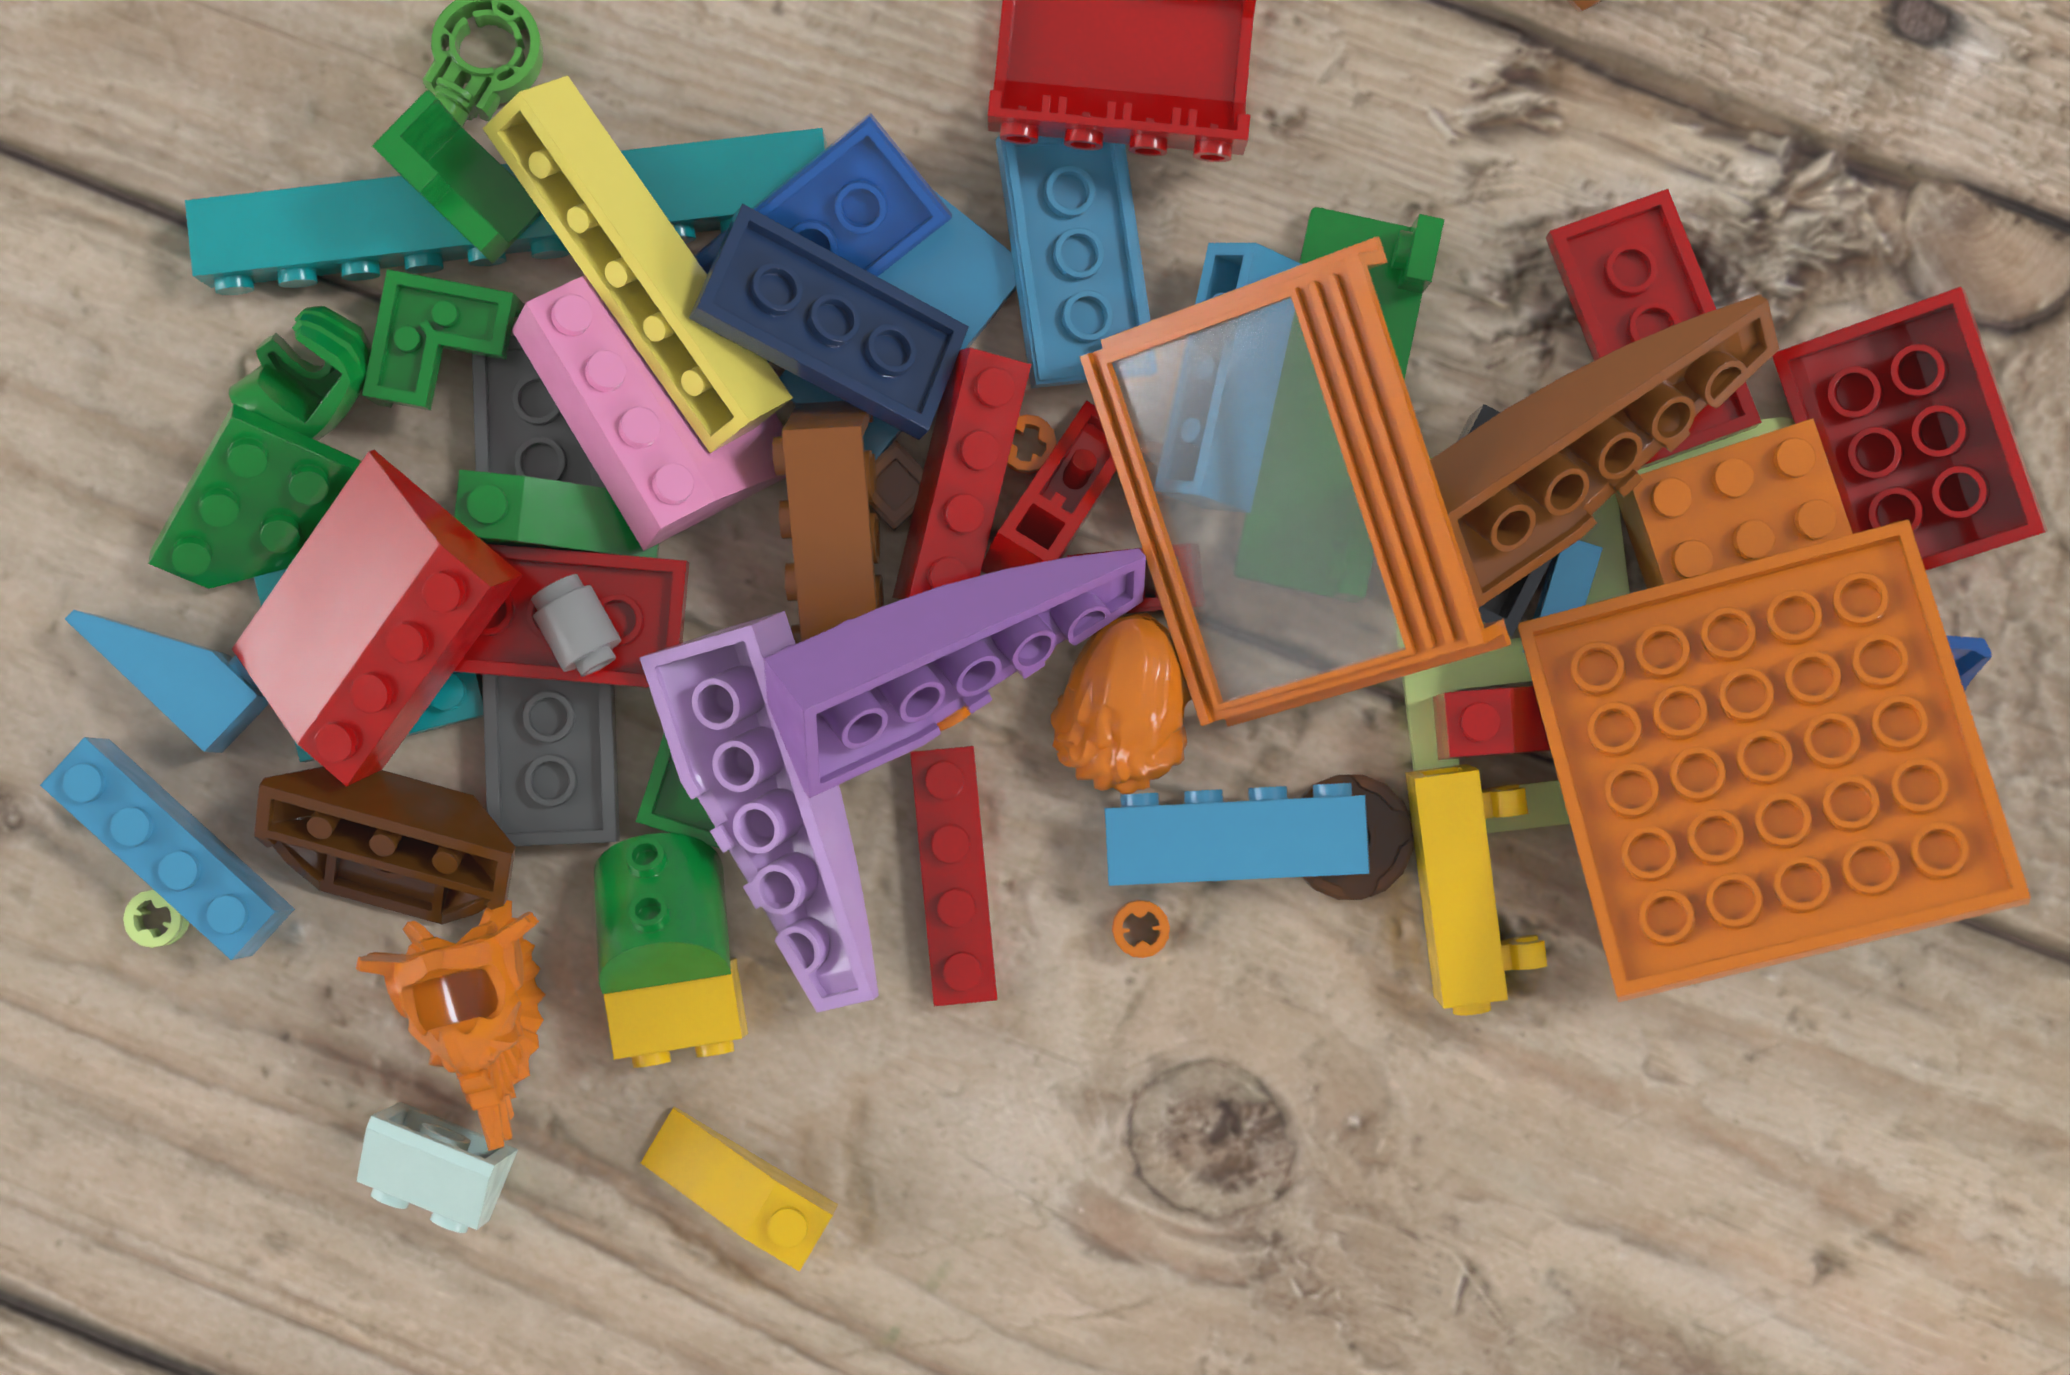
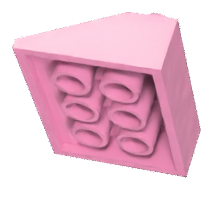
M585 275L525 303L512 332L643 551L786 478V475L776 476L773 464V438L782 436L783 425L775 413L772 414L754 430L710 453Z

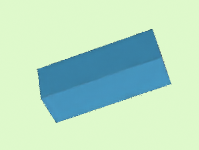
M1578 540L1551 559L1533 619L1586 605L1603 547Z

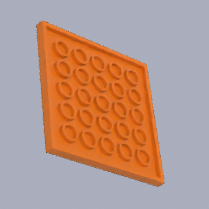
M1909 519L1519 623L1518 630L1618 1003L2030 903L2031 895Z

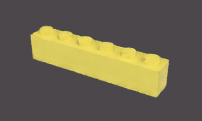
M568 75L518 92L482 128L710 453L754 430L793 398L765 358L689 319L707 274Z

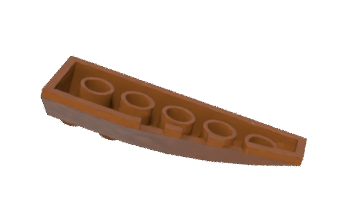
M1759 294L1693 317L1621 347L1562 376L1508 407L1430 459L1478 608L1586 535L1597 524L1592 516L1596 510L1615 492L1625 497L1643 480L1637 472L1662 447H1665L1670 452L1677 448L1690 435L1688 430L1693 423L1694 417L1707 404L1718 408L1779 350L1768 299Z

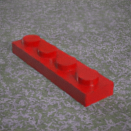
M974 746L912 751L910 756L934 1006L997 1001Z

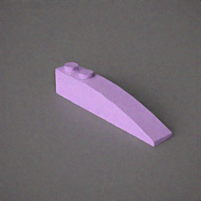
M782 611L640 657V661L680 782L691 800L698 797L715 826L710 831L722 853L729 850L748 882L743 886L755 909L759 907L764 909L778 933L775 938L777 946L818 1013L874 1000L879 996L859 870L840 787L837 785L811 798L807 796L800 784L767 704L764 658L779 652L789 645L795 644L786 613Z

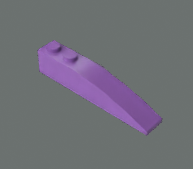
M1139 548L1073 556L1004 569L943 585L882 606L855 619L846 620L837 627L798 644L789 645L779 652L764 658L767 704L804 792L811 798L925 745L941 734L937 725L940 721L963 706L971 714L992 701L988 690L1017 671L1023 679L1029 677L1046 665L1045 661L1050 657L1056 645L1067 639L1072 645L1076 646L1143 602L1146 556Z

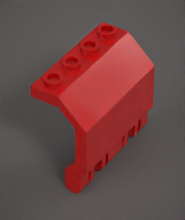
M1002 0L993 90H990L988 131L1000 132L1001 140L1016 144H1034L1038 142L1039 136L1064 138L1065 146L1079 150H1099L1103 148V142L1128 144V150L1131 153L1143 156H1164L1167 154V149L1170 148L1193 151V157L1201 161H1231L1232 154H1244L1249 137L1251 114H1246V96L1256 0Z

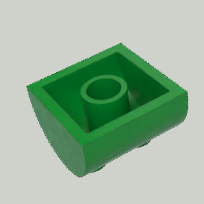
M653 833L623 840L608 848L598 858L594 867L598 979L602 994L731 974L723 865L718 853L710 845L687 835Z

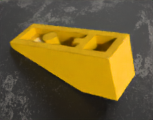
M675 1106L640 1162L739 1236L799 1272L838 1206L837 1203Z

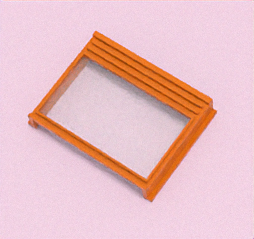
M1374 237L1100 340L1103 349L1080 356L1201 726L1225 719L1227 727L1511 645L1503 619L1483 624L1368 269L1387 263L1380 237Z

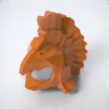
M507 900L504 906L491 910L487 907L479 925L472 928L457 943L434 937L423 925L415 920L407 922L402 930L412 944L408 946L406 954L372 952L366 956L358 957L356 970L359 972L384 976L388 994L396 1010L402 1017L409 1019V1033L430 1052L429 1065L444 1067L448 1072L456 1073L468 1105L471 1106L473 1111L477 1110L488 1151L504 1147V1141L512 1139L510 1120L514 1117L511 1099L516 1098L513 1085L530 1076L528 1060L530 1055L539 1048L538 1034L536 1032L544 1021L538 1011V1004L546 994L535 982V977L541 968L532 959L535 945L523 939V935L532 929L539 920L532 912H526L518 918H513L512 901Z

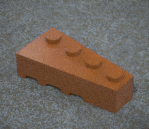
M846 401L797 403L782 429V436L773 438L776 476L786 475L788 500L779 501V527L782 539H792L794 562L785 564V591L788 601H798L800 624L791 625L795 644L837 627L846 620L855 619L884 606L883 578L881 574L875 575L874 564H879L880 522L876 512L869 513V502L875 499V480H877L876 454H872L871 450H864L863 435L868 423L874 422L873 415Z

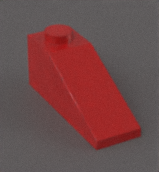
M1087 400L1085 401L997 532L983 560L982 572L989 574L1004 569L1063 558L1117 471L1094 404ZM1135 431V434H1136V437H1137V438H1138V436H1139L1140 433L1137 432V431Z
M1534 686L1444 692L1433 696L1438 760L1551 751Z

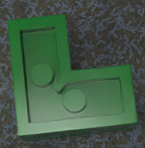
M426 90L372 145L420 195L492 264L542 214L522 184L461 127L430 90Z
M387 269L362 396L378 406L391 408L393 404L431 411L443 348L506 360L514 317H519L525 304L512 292Z

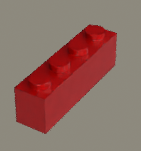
M971 347L959 351L940 401L892 598L902 600L943 585L980 576L1032 364Z

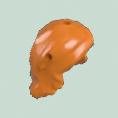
M1148 613L1132 614L1117 618L1090 637L1073 664L1064 694L1057 698L1058 704L1050 715L1051 724L1055 729L1052 747L1058 751L1057 757L1060 763L1067 767L1076 768L1075 776L1077 780H1093L1094 788L1100 791L1114 788L1122 794H1133L1137 790L1149 788L1150 780L1161 778L1170 771L1172 766H1178L1184 761L1187 734L1183 726L1185 706L1192 700L1170 630Z

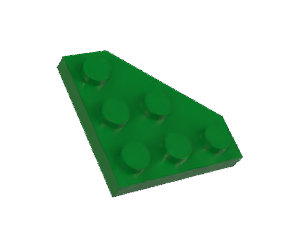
M233 403L152 546L148 564L207 589L287 569L355 472L361 460Z

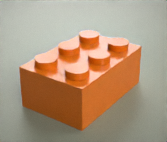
M1813 418L1639 474L1643 480L1625 497L1615 492L1647 589L1853 534Z

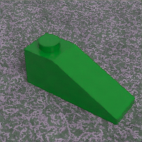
M459 469L454 517L486 544L658 558L659 543L643 551L606 488L529 476Z

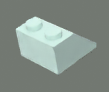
M399 1102L371 1115L366 1127L357 1182L373 1188L371 1197L383 1204L399 1209H407L409 1203L433 1212L430 1220L436 1225L454 1232L466 1233L469 1227L478 1230L490 1220L518 1149L504 1144L502 1148L488 1151L484 1135Z

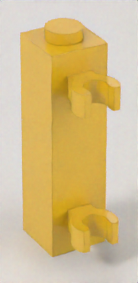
M1470 764L1405 772L1434 998L1444 1009L1452 1008L1454 1015L1467 1016L1491 1011V1002L1508 1000L1505 971L1547 967L1544 940H1538V935H1524L1500 940L1485 821L1486 818L1528 814L1526 790L1524 787L1519 788V784L1502 785L1481 790L1479 770Z

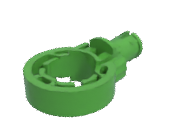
M517 0L453 1L442 11L434 25L431 36V49L434 61L422 80L425 88L435 94L461 127L464 126L467 120L472 121L473 118H477L478 114L481 119L490 121L500 103L509 102L518 92L529 89L541 71L544 55L543 45L533 16ZM474 16L477 27L482 28L485 25H494L514 36L517 47L514 49L513 57L506 65L504 64L496 69H493V67L479 68L466 63L460 57L461 43L465 36H468L471 32L467 19ZM523 29L530 36V49L526 60L523 52L525 46L520 32Z

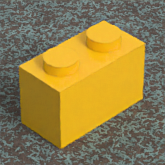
M737 958L730 959L731 974L604 994L614 1060L631 1057L633 1068H641L671 1062L670 1050L695 1047L697 1058L735 1051L733 1040L742 1039L748 1034Z

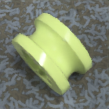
M155 890L144 891L133 897L126 906L123 917L125 930L130 938L139 945L150 948L175 943L183 937L189 926V921ZM151 902L156 908L167 907L170 911L171 921L163 922V925L168 928L164 934H161L158 928L146 929L144 926L143 915L151 914V911L146 909Z

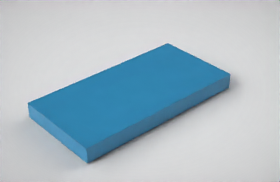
M999 135L995 141L1027 363L1032 364L1029 373L1031 389L1088 383L1080 356L1103 349L1101 339L1151 321L1125 144L1103 142L1102 149L1079 150L1065 146L1064 138L1039 136L1037 143L1016 144L1001 140ZM1155 348L1112 363L1117 379L1152 376L1158 372Z
M935 192L952 213V218L878 277L969 326L961 349H966L973 344L1017 289L1012 252ZM787 370L779 377L793 397L790 401L795 405L797 403L844 401ZM873 416L874 422L868 423L863 435L864 450H871L872 454H876L877 460L902 431Z

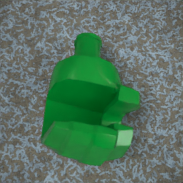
M313 306L303 309L295 318L296 323L292 327L295 331V339L325 361L324 365L316 366L301 359L279 334L274 333L262 341L256 349L261 366L229 387V397L232 403L317 441L331 432L341 422L360 396L364 388L371 352L370 342L362 327L325 306Z

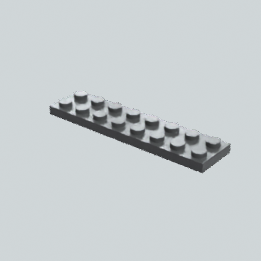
M515 336L510 337L506 360L472 354L476 471L529 476L606 488ZM482 674L487 812L514 846L620 842L615 685Z

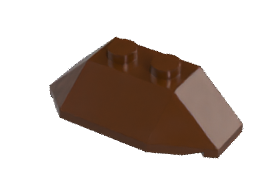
M323 766L265 777L259 784L254 837L267 848L273 846L292 869L319 891L442 925L475 915L487 907L491 910L502 907L508 899L516 847L474 795L384 770L345 786Z

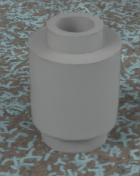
M577 574L567 576L550 584L531 598L537 609L533 618L563 672L577 668L581 677L596 672L616 659L612 648L621 642V638L592 586H584Z

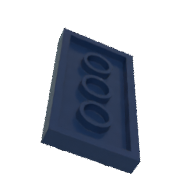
M744 204L740 206L731 220L689 316V319L918 440L931 427L969 326Z

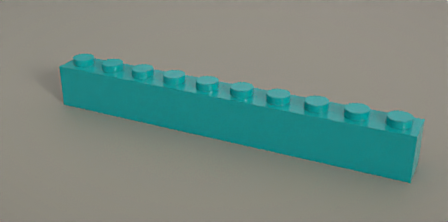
M823 128L630 149L622 150L621 152L684 243H690L696 240L695 233L720 230L722 233L729 227L734 214L742 204L753 208L827 148V142ZM501 164L513 177L517 179V177L510 169L508 164ZM402 176L185 200L192 275L210 288H215V293L220 295L251 293L254 291V283L278 280L280 287L302 288L316 285L318 283L317 276L341 273L344 280L362 281L380 277V269L405 266V272L423 274L443 270V261L468 259V264L471 266H494L507 262L506 254L531 252L532 258L556 259L570 254L543 214H541L492 264Z

